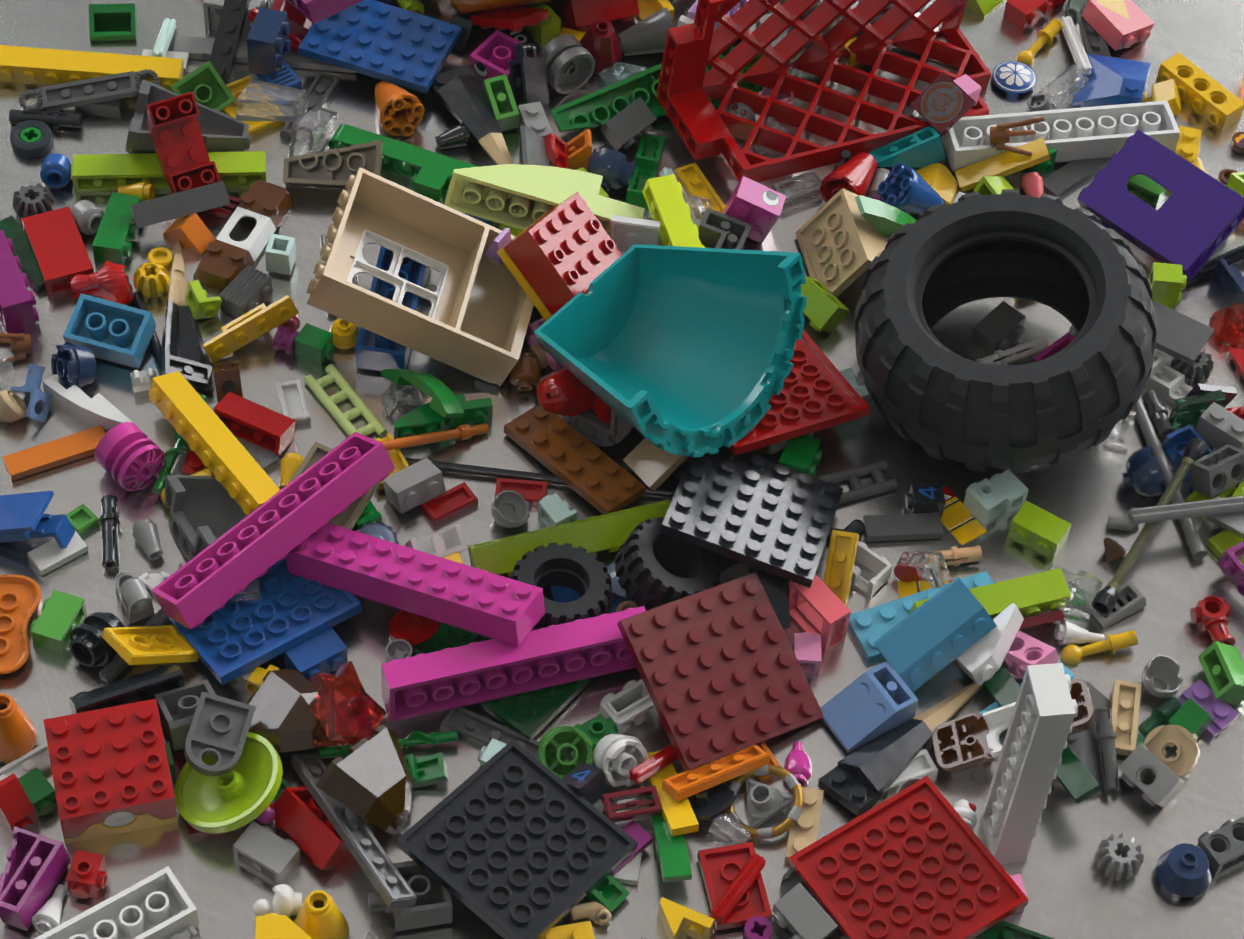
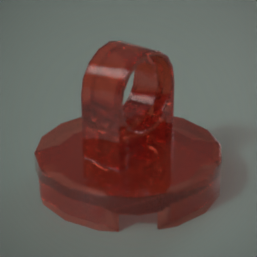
M1237 303L1214 312L1209 320V326L1215 329L1211 339L1221 347L1224 344L1231 346V348L1244 349V304Z

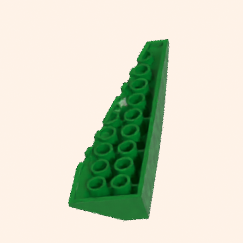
M739 37L718 57L723 59L743 40ZM760 53L757 57H755L748 65H746L740 71V73L744 74L750 67H752L759 59L763 57L762 54ZM662 63L550 110L559 131L565 132L603 126L608 120L639 97H641L656 118L667 116L656 98ZM707 65L705 74L713 67ZM743 80L740 86L756 93L763 90V86ZM708 97L714 108L718 109L722 101Z

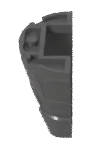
M142 80L134 118L131 120L125 152L135 154L156 153L148 128L146 105L178 96L179 94L153 82ZM196 102L200 113L196 117L207 152H244V148L249 149L252 135H247L249 125L216 109H210Z

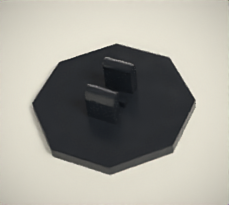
M721 783L687 798L697 820H711L731 809L735 792L724 783Z

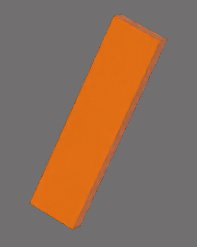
M102 425L3 456V462L11 481L95 454L96 447L105 435Z
M755 744L689 771L686 770L662 780V789L676 801H680L770 764V755Z

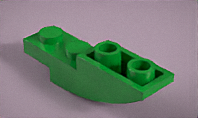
M464 393L455 395L464 410L463 418H445L429 407L430 402L402 416L393 424L394 439L444 431L445 428L464 424H481L492 421L493 405L491 398L466 401Z

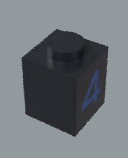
M942 482L911 483L909 494H905L906 509H910L911 514L939 512L940 518H942L945 507Z
M581 762L562 779L592 805L601 798L602 794L608 792L605 774L602 769Z

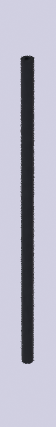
M405 458L409 466L422 460ZM431 461L441 472L496 479L548 482V485L569 487L556 475ZM646 486L645 494L642 496L673 499L676 489L658 487L653 491L649 486Z

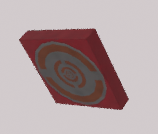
M942 72L910 105L944 136L976 102L949 76Z

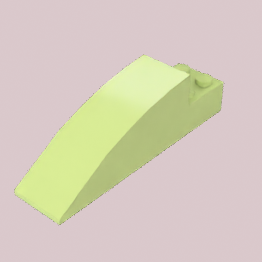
M521 164L454 169L444 205L459 212L525 230L546 212L578 192L609 236L612 215L642 219L645 209L598 195L603 178L601 175L559 167Z

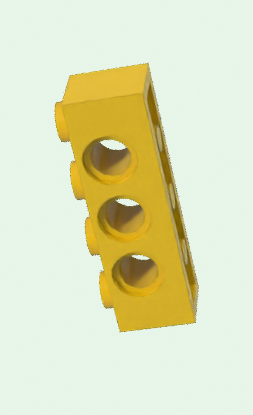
M1180 52L1160 64L1156 80L1163 82L1174 79L1180 92L1181 100L1220 131H1224L1241 119L1244 102Z

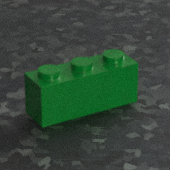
M112 192L92 244L94 262L106 263V261H110L115 264L124 265L126 257H130L132 240L137 238L138 229L135 227L129 205L140 203V197Z

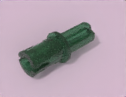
M1171 697L1161 707L1154 708L1151 711V716L1138 726V731L1142 733L1143 737H1147L1158 726L1169 725L1168 721L1182 706L1180 700Z

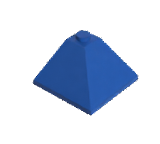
M1086 53L1092 66L1091 74L1082 76L1079 73L1072 106L1094 107L1143 103L1151 63Z

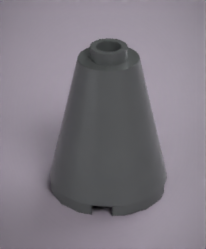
M667 7L660 9L618 34V43L624 56L664 53L668 29L673 28L672 17Z

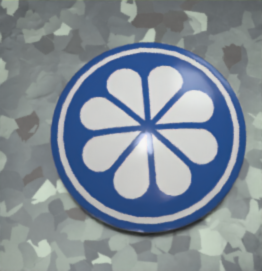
M1006 61L998 64L993 69L991 81L999 89L1005 91L1008 97L1016 98L1019 94L1027 93L1035 87L1037 76L1033 69L1024 63Z

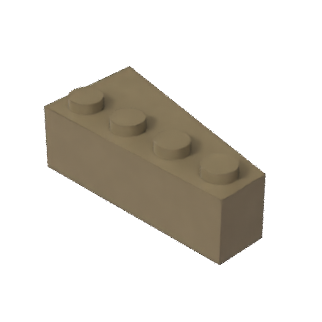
M380 139L364 144L360 143L318 153L314 152L284 158L283 183L286 186L346 189L345 186L350 175L355 176L360 167L381 176L383 142Z

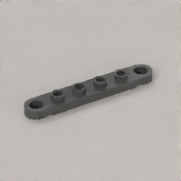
M151 69L138 72L131 71L50 85L35 90H25L19 97V104L24 111L48 112L138 96L143 79L152 78L154 79L153 83L160 85L157 73ZM36 98L38 101L35 105L26 106L25 103L28 99Z

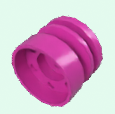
M124 422L109 430L98 443L94 454L95 461L107 473L112 475L114 480L126 491L133 492L150 484L158 476L165 462V453L151 439H148V436L133 422Z

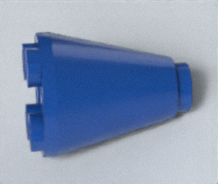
M896 164L885 181H882L878 186V194L881 195V201L905 213L921 214L938 203L944 205V200L908 165Z

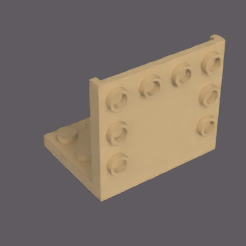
M843 188L795 232L810 277L819 280L836 297L869 269L875 256H880L886 247L888 239L893 234L891 233L883 237L861 216L855 197L858 195Z

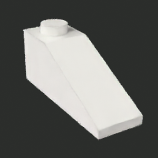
M1014 603L993 619L997 625L993 630L955 659L960 668L978 686L992 678L995 672L1000 669L1024 620L1017 605Z

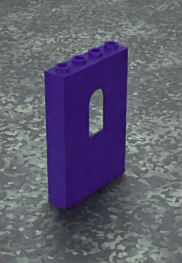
M1139 129L1134 135L1128 137L1120 151L1112 155L1105 168L1097 172L1094 180L1088 187L1081 190L1077 198L1080 207L1100 218L1101 223L1119 233L1159 262L1182 265L1183 275H1186L1189 282L1244 220L1243 196ZM1138 174L1145 175L1170 191L1172 195L1156 210L1128 191L1127 182L1131 177Z

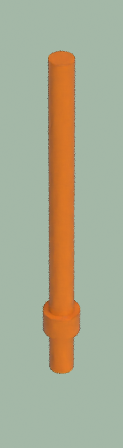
M486 423L474 426L464 424L457 426L456 429L380 442L383 443L386 451L452 439H459L461 441L471 439L475 435L489 433V427Z

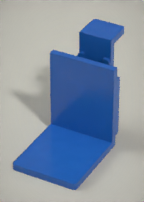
M53 491L0 495V542L54 537L59 547L65 549L70 543L75 529L65 514H44L54 496Z

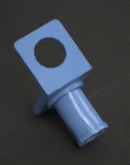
M29 364L25 385H22V387L11 386L10 390L30 396L26 416L45 423L52 397L51 394L40 389L45 367ZM37 401L42 403V411L39 415L35 412Z

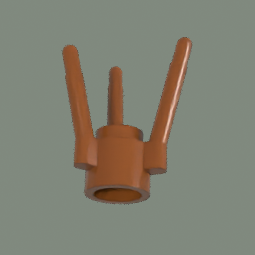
M1039 117L1008 124H997V127H990V146H996V150L1032 156L1030 151L1007 146L1005 143H1009L1010 136L1035 135L1036 131H1010L1009 129L1043 122L1045 118Z
M0 333V344H10L11 353H17L15 356L1 360L0 367L17 360H26V354H32L30 334Z

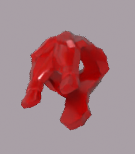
M106 261L96 273L89 275L76 274L70 282L74 297L78 299L82 293L128 306L132 303L134 295L133 288L129 282V276L124 271L126 266Z

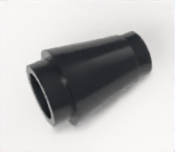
M457 124L435 137L439 150L467 146L466 143L471 142L469 131L463 125Z

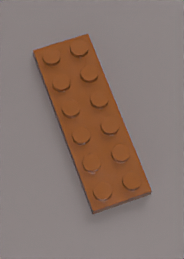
M540 403L504 425V433L602 514L619 511L645 494L646 486L557 414L544 411Z

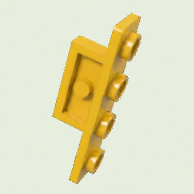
M289 295L268 307L262 303L221 327L223 333L207 341L202 346L212 363H216L298 315L299 312Z

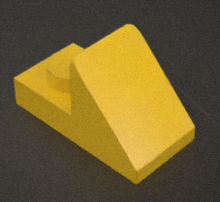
M663 897L659 902L658 917L668 939H678L681 931L686 932L693 939H710L715 919Z

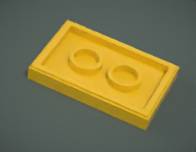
M251 75L226 85L235 101L220 111L249 125L247 135L254 137L285 123V117Z
M172 625L104 628L102 638L129 665L197 662L199 658L194 648Z

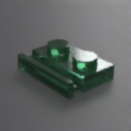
M1222 390L1175 399L1176 405L1173 406L1169 416L1172 427H1186L1198 423L1200 416L1213 402L1222 407L1221 400L1225 399Z

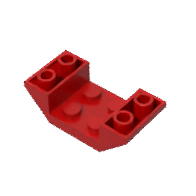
M193 91L147 104L149 132L163 176L172 193L220 182L215 162L209 159L196 117L200 113Z

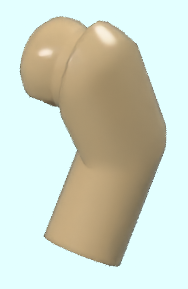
M596 901L576 905L570 910L572 921L588 918L594 923L604 926L611 920V912Z

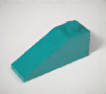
M931 125L868 152L875 158L878 167H894L898 163L910 167H926L945 159L941 137Z

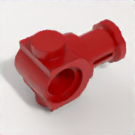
M1207 596L1202 601H1198L1196 607L1190 609L1192 622L1196 623L1199 630L1210 634L1213 643L1217 641L1234 646L1235 638L1230 635L1227 629L1229 625L1227 618L1231 615L1229 604L1224 601L1223 597L1218 598L1216 596Z

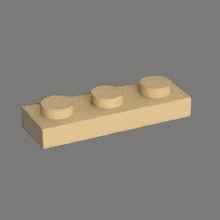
M1115 679L1113 683L1111 700L1113 730L1117 735L1115 751L1116 754L1129 756L1136 748L1142 684Z
M801 786L804 795L803 811L798 821L789 830L785 863H789L790 856L816 842L824 790Z

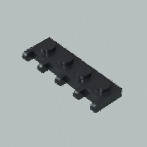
M225 0L222 10L214 9V14L221 15L217 32H208V36L215 38L211 55L203 53L202 58L211 62L225 85L230 83L251 0Z

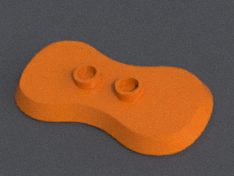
M0 575V674H9L18 670L26 662L30 653L27 626L30 617L40 603L41 589L35 580L22 575Z

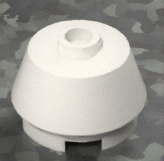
M609 734L597 743L592 757L594 758V765L604 772L607 785L613 787L626 785L630 787L635 782H631L629 771L645 761V758H648V753L641 741L636 737Z

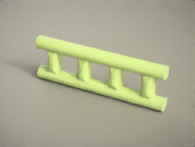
M329 364L325 368L328 375L318 380H315L312 375H307L304 378L307 386L348 436L355 432L364 436L374 432L379 437L386 436L388 430L333 364ZM335 382L342 391L329 397L323 388ZM349 399L355 407L342 413L336 404ZM362 415L369 424L356 430L350 421Z

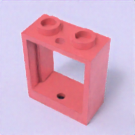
M816 574L810 588L789 581L790 618L804 632L821 634V651L824 654L844 642L851 614L849 608Z

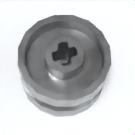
M570 34L560 35L552 39L543 47L538 55V58H545L548 82L561 94L572 93L580 89L587 83L595 69V59L575 36Z

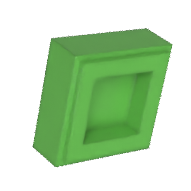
M84 503L66 514L80 537L99 526V518Z

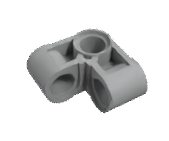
M122 571L118 573L114 581L116 597L127 623L130 625L155 614L153 601L143 581L138 579L132 572Z

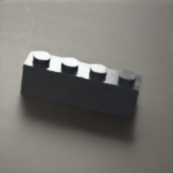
M175 663L159 666L155 670L143 674H135L127 679L115 683H107L100 688L88 692L83 691L69 697L71 712L76 714L155 699V694L185 686L182 670Z

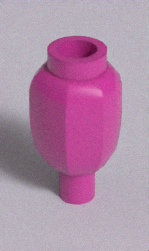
M796 741L792 744V751H790L785 759L784 769L791 772L801 786L804 787L812 775V764L808 754L803 751V743Z

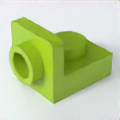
M199 280L189 281L185 300L194 319L218 316L222 303L219 296L208 298L205 289H202Z

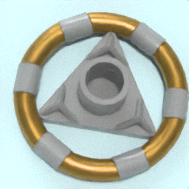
M767 764L731 780L728 787L735 792V796L741 785L746 781L748 826L742 822L735 812L734 801L731 809L725 812L729 823L740 834L759 840L771 839L784 834L798 821L803 811L804 795L801 784L788 770L777 765ZM763 775L780 777L792 790L793 796L750 778ZM793 804L783 822L774 827L756 829V827Z

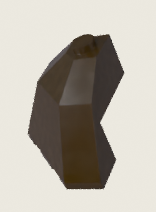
M294 668L268 671L263 678V684L246 703L256 706L249 732L267 739L278 753L336 746L334 718L322 692Z
M382 724L375 729L369 741L363 738L353 745L349 751L351 754L345 759L339 756L333 760L315 786L367 821L395 835L396 832L404 828L408 820L407 816L411 809L413 777L395 731Z

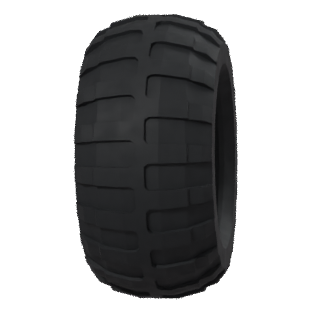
M1003 189L1001 194L980 196L978 192L961 195L958 198V202L946 207L939 203L931 206L919 214L916 222L906 223L892 234L880 256H875L871 262L862 284V293L855 310L857 362L863 372L866 389L879 412L883 411L887 415L893 429L902 438L908 439L912 443L920 444L924 447L926 454L944 462L952 459L966 463L968 469L979 472H987V468L992 467L1011 468L1012 473H1023L1031 471V467L1035 465L1049 463L1055 466L1072 460L1076 452L1084 448L1096 447L1105 441L1115 425L1121 419L1125 420L1139 400L1142 394V387L1149 377L1154 363L1157 314L1152 303L1153 293L1143 266L1135 261L1126 240L1113 229L1103 227L1100 218L1082 207L1069 208L1063 205V201L1060 198L1048 194H1042L1038 198L1020 195L1019 190ZM1010 297L1031 300L1051 307L1074 326L1078 335L1061 351L1041 361L1022 365H991L971 361L952 352L934 336L932 329L945 315L963 304L987 298Z

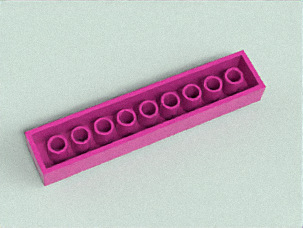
M357 432L345 439L152 589L151 592L164 613L189 629L201 625L206 617L215 610L221 609L235 594L244 591L247 585L254 579L263 576L268 568L277 561L283 560L292 549L305 543L310 535L318 529L325 527L329 520L338 513L344 512L357 498L367 494L369 489L377 482L386 479L388 474L396 467L383 443Z
M330 523L315 531L308 537L305 543L296 546L286 556L288 572L291 575L302 576L307 580L311 579L321 582L323 585L338 590L342 589L357 596L515 646L521 644L545 614L543 588Z
M644 606L628 608L624 611L601 614L592 618L578 619L569 623L550 625L546 628L532 630L519 646L491 639L381 663L382 700L389 721L395 722L636 668L617 623L622 619L645 612L646 609Z

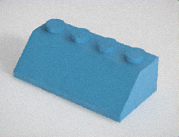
M956 577L873 644L909 689L914 692L997 625L960 578Z

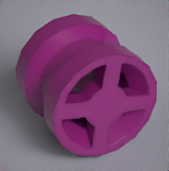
M285 326L279 327L273 339V349L278 351L284 350L286 354L293 356L295 354L294 339L300 332H291Z
M752 917L745 923L742 939H771L773 932L772 924L764 917Z

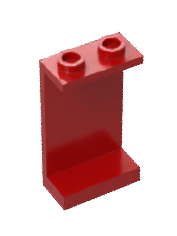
M69 206L21 218L23 230L28 236L43 275L48 297L72 291L70 282L76 274L89 275L94 273V268Z

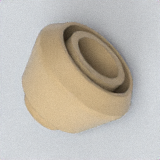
M10 390L1 391L0 421L3 423L6 421L13 423L25 418L27 406L22 399Z

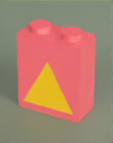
M1089 0L1081 15L1115 51L1128 48L1138 42L1146 41L1150 37V31L1155 24L1132 0Z

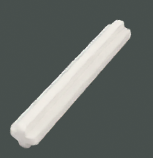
M1062 16L1060 18L1063 24L1062 31L1078 71L1082 76L1085 74L1090 75L1092 66L1073 20L1070 16Z

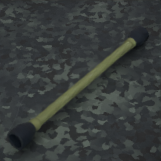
M1191 438L1183 451V459L1180 462V466L1156 506L1169 505L1186 474L1192 469L1191 463L1205 455L1208 449L1205 442L1198 438ZM1158 521L1149 522L1143 526L1113 579L1096 594L1092 601V607L1097 612L1104 615L1111 613L1116 604L1117 593L1120 590L1121 583Z

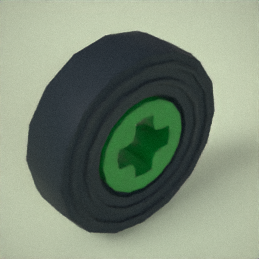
M27 120L14 126L10 133V144L14 152L19 156L36 158L49 152L53 146V133L44 122Z

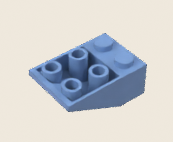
M885 661L864 672L820 708L823 713L822 720L846 751L850 752L914 718L919 700L889 662Z

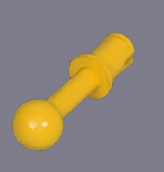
M1053 18L1043 30L1037 32L1038 39L1028 50L1018 53L1016 61L1030 67L1034 62L1035 54L1045 44L1050 45L1053 42V38L1063 27L1062 22Z
M1134 630L1112 636L1109 633L1106 635L1107 640L1081 647L1075 644L1066 645L1061 652L1062 660L1069 665H1075L1081 661L1082 657L1110 650L1112 654H1116L1117 650L1138 645L1136 633Z

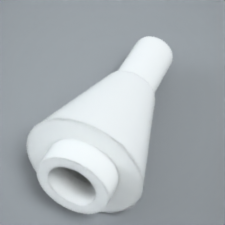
M1062 620L1060 624H1057L1054 631V638L1058 640L1059 645L1096 643L1104 641L1105 638L1104 634L1088 632V630L1067 620Z
M59 884L52 898L32 917V923L40 933L44 934L60 925L62 902L68 892V888L65 885Z

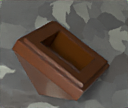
M1111 538L1103 540L1107 562L1123 560L1129 552Z

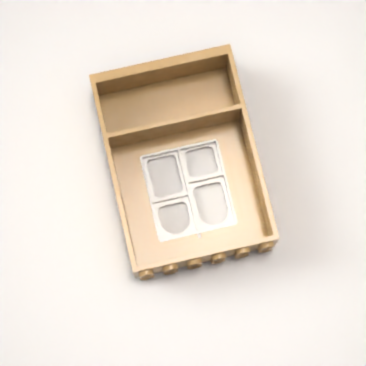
M360 167L355 176L350 175L345 186L347 191L343 189L337 200L340 208L336 207L331 218L334 225L330 224L326 232L325 238L328 243L324 242L319 252L321 261H317L312 273L315 275V279H311L306 290L310 294L307 304L486 382L498 384L500 387L519 360L534 306L504 262L498 265L486 256L488 248L502 230ZM367 244H377L391 250L393 258L389 270L384 271L367 263L363 258L362 248ZM403 258L412 259L440 273L441 276L435 292L399 277L398 273ZM358 273H366L394 285L395 292L392 300L353 284L352 278ZM405 292H411L429 300L432 304L429 315L426 316L401 305Z

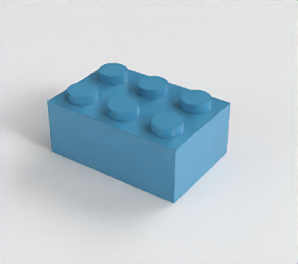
M81 293L63 338L65 342L89 347L97 358L139 369L155 331L156 323L151 312Z

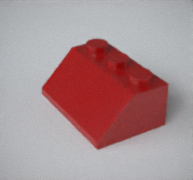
M571 0L559 3L570 28L578 27V31L588 30L591 24L597 20H605L612 23V20L620 19L622 23L634 20V15L640 14L637 0Z
M307 787L285 788L274 804L275 825L280 830L286 832L298 848L304 850L311 858V862L322 870L339 868L351 859L353 855Z

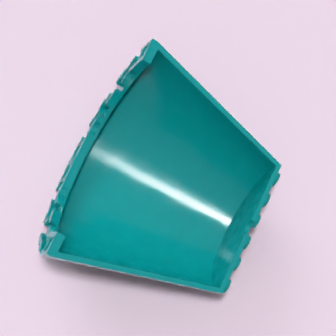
M634 244L590 283L587 294L584 295V293L579 292L535 330L534 333L541 346L656 447L670 454L694 458L702 457L705 453H718V448L722 446L730 447L748 434L762 420L772 407L768 402L774 394L779 396L784 387V380L791 372L794 364L789 361L794 355L793 349L796 339L801 340L805 321L803 311L806 307V296H803L801 293V284H806L800 253Z

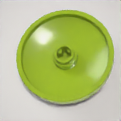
M248 732L240 760L236 767L227 774L206 776L195 771L186 762L177 778L174 792L175 803L179 813L191 827L205 833H226L247 825L265 811L279 790L283 767L278 752L267 739L258 734ZM212 756L202 758L203 763L206 765L217 763V760Z

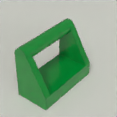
M135 3L89 4L90 41L136 40L137 9ZM131 19V31L95 32L96 20Z

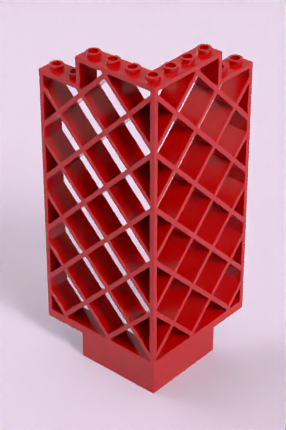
M698 0L694 23L668 29L656 98L695 161L721 155L738 183L743 176L759 183L839 163L843 150L850 152L851 159L861 152L868 153L930 126L928 122L903 114L906 106L911 107L910 104L922 93V91L914 89L918 80L931 84L944 72L954 81L963 76L966 71H969L971 74L969 77L982 87L981 91H985L991 79V72L971 46L968 38L959 29L968 0H936L921 14L919 11L931 0H863L853 10L849 7L857 0H824L803 21L799 18L819 0H787L783 5L778 3L780 0H749L731 17L727 13L741 0ZM891 3L894 4V6L891 9H889L882 17H880L874 24H870V22L876 16H878L885 8H887ZM769 10L774 12L752 33L748 30ZM841 14L845 16L825 35H820ZM910 19L913 20L893 39H889V37L893 35L899 28H901L907 21H909ZM715 22L722 24L714 31ZM790 26L794 28L773 48L769 46ZM861 30L864 32L848 46V49L851 53L856 54L855 61L873 67L870 73L840 63L843 57L850 59V52L846 48L841 51L840 48ZM942 34L948 43L937 40L939 35ZM739 37L743 40L723 59L718 57ZM811 41L814 43L794 62L790 61ZM891 46H895L922 57L918 62L892 53L889 50ZM760 53L764 55L744 74L740 73ZM928 58L959 68V71L956 75L926 63ZM707 65L712 66L713 68L705 74ZM793 69H798L821 77L823 80L818 85L790 74ZM880 70L911 81L908 86L877 75ZM743 80L773 91L770 97L740 86ZM832 81L861 91L858 98L832 90L828 86ZM792 92L795 98L809 102L811 105L808 110L779 101L778 98L781 93L791 96ZM869 94L892 103H899V107L895 112L865 100ZM979 96L977 104L972 106L963 117L989 115L990 110L988 105ZM708 97L722 101L717 110ZM738 102L746 104L754 113L760 115L757 123L727 113L730 105ZM820 106L849 116L845 124L816 114V111ZM768 118L798 128V131L793 136L767 127L765 124ZM857 119L886 129L887 132L873 134L853 126ZM807 131L835 141L837 144L824 147L804 140L803 137ZM733 136L747 141L743 149H740ZM755 144L786 155L785 157L770 159L756 154L752 150Z

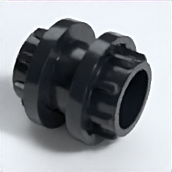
M91 613L84 620L83 624H79L71 631V642L69 643L71 654L84 666H104L111 660L112 655L117 654L102 638L104 628L125 627L124 624L112 613Z

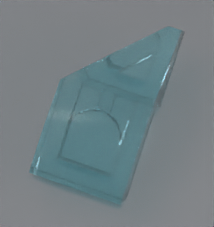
M617 62L598 74L606 86H609L647 69L641 66Z

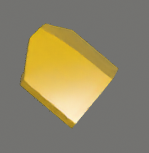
M932 163L916 170L941 196L945 207L953 203L959 183L946 166L940 163Z

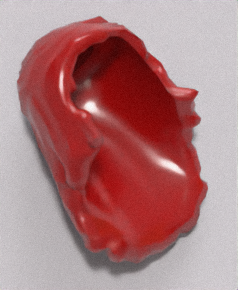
M562 369L543 379L539 383L536 393L538 402L544 411L562 414L563 417H576L577 414L588 412L592 409L596 394L567 369Z

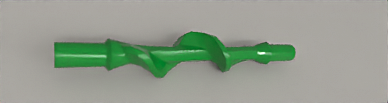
M200 394L201 398L207 403L208 397ZM176 431L174 432L176 445L174 448L165 451L163 468L158 473V478L152 489L153 493L161 495L162 490L165 488L166 476L171 475V470L178 455L188 454L185 440Z
M413 731L406 738L399 739L398 741L404 753L407 746L424 744L437 746L443 743L458 742L457 731L432 732L428 735L421 731ZM341 743L337 746L319 748L320 759L349 756L352 746Z

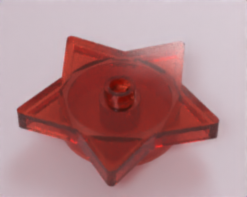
M352 661L341 665L335 676L319 673L311 677L318 692L316 697L318 716L327 732V738L343 746H353L363 738L369 741L376 727L386 715V711L365 692Z

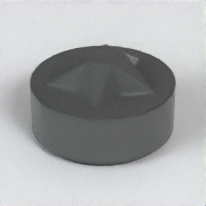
M1037 93L1028 99L1027 106L1029 112L1045 111L1050 109L1051 102L1047 94Z

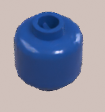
M59 153L46 156L42 161L40 169L41 181L50 188L59 189L65 187L72 175L73 166L69 158Z

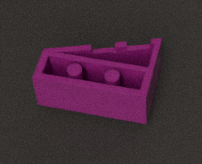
M14 826L12 833L14 838L11 849H8L6 855L7 864L5 872H2L0 878V918L3 923L28 931L32 924V917L45 904L71 863V859L63 842Z

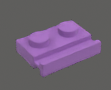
M1200 679L1186 689L1181 696L1176 697L1172 703V706L1178 711L1191 698L1215 718L1214 721L1203 732L1211 741L1217 734H1220L1233 724L1239 716V713L1225 701L1216 699L1213 690Z

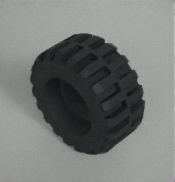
M665 517L650 518L638 524L620 547L615 558L616 577H620L618 583L621 589H625V595L629 600L633 599L637 603V607L644 606L647 611L718 586L720 566H718L717 555L713 554L712 551L659 532ZM658 561H661L668 565L671 569H673L677 576H674L671 573L667 572L658 563Z
M549 543L548 547L541 545L534 548L533 553L528 551L522 556V560L517 561L511 574V579L540 588L565 586L573 589L581 596V598L575 601L564 603L555 602L544 597L545 614L532 630L608 614L612 593V580L610 574L607 573L608 569L604 563H598L599 558L593 553H586L587 550L580 546L578 548L572 547V544L564 543V545Z

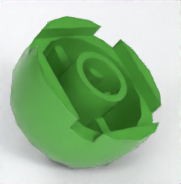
M564 725L552 728L544 734L539 742L537 752L539 761L561 780L581 762L592 765L594 759L592 757L593 744L586 733L576 727Z

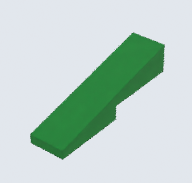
M653 134L642 136L635 159L636 170L627 189L626 203L649 210L642 190L648 179L657 178L666 140L665 136Z

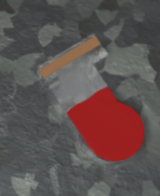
M904 552L894 568L895 576L903 582H912L913 580L930 582L931 587L941 588L949 572L941 552Z

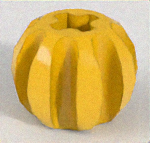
M157 262L141 264L133 275L135 290L138 293L141 292L146 298H158L168 290L170 284L169 273L164 266L159 265Z

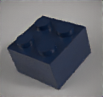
M259 8L247 36L249 73L276 77L279 69H283L285 55L290 52L292 40L288 38L291 23L287 22V12Z

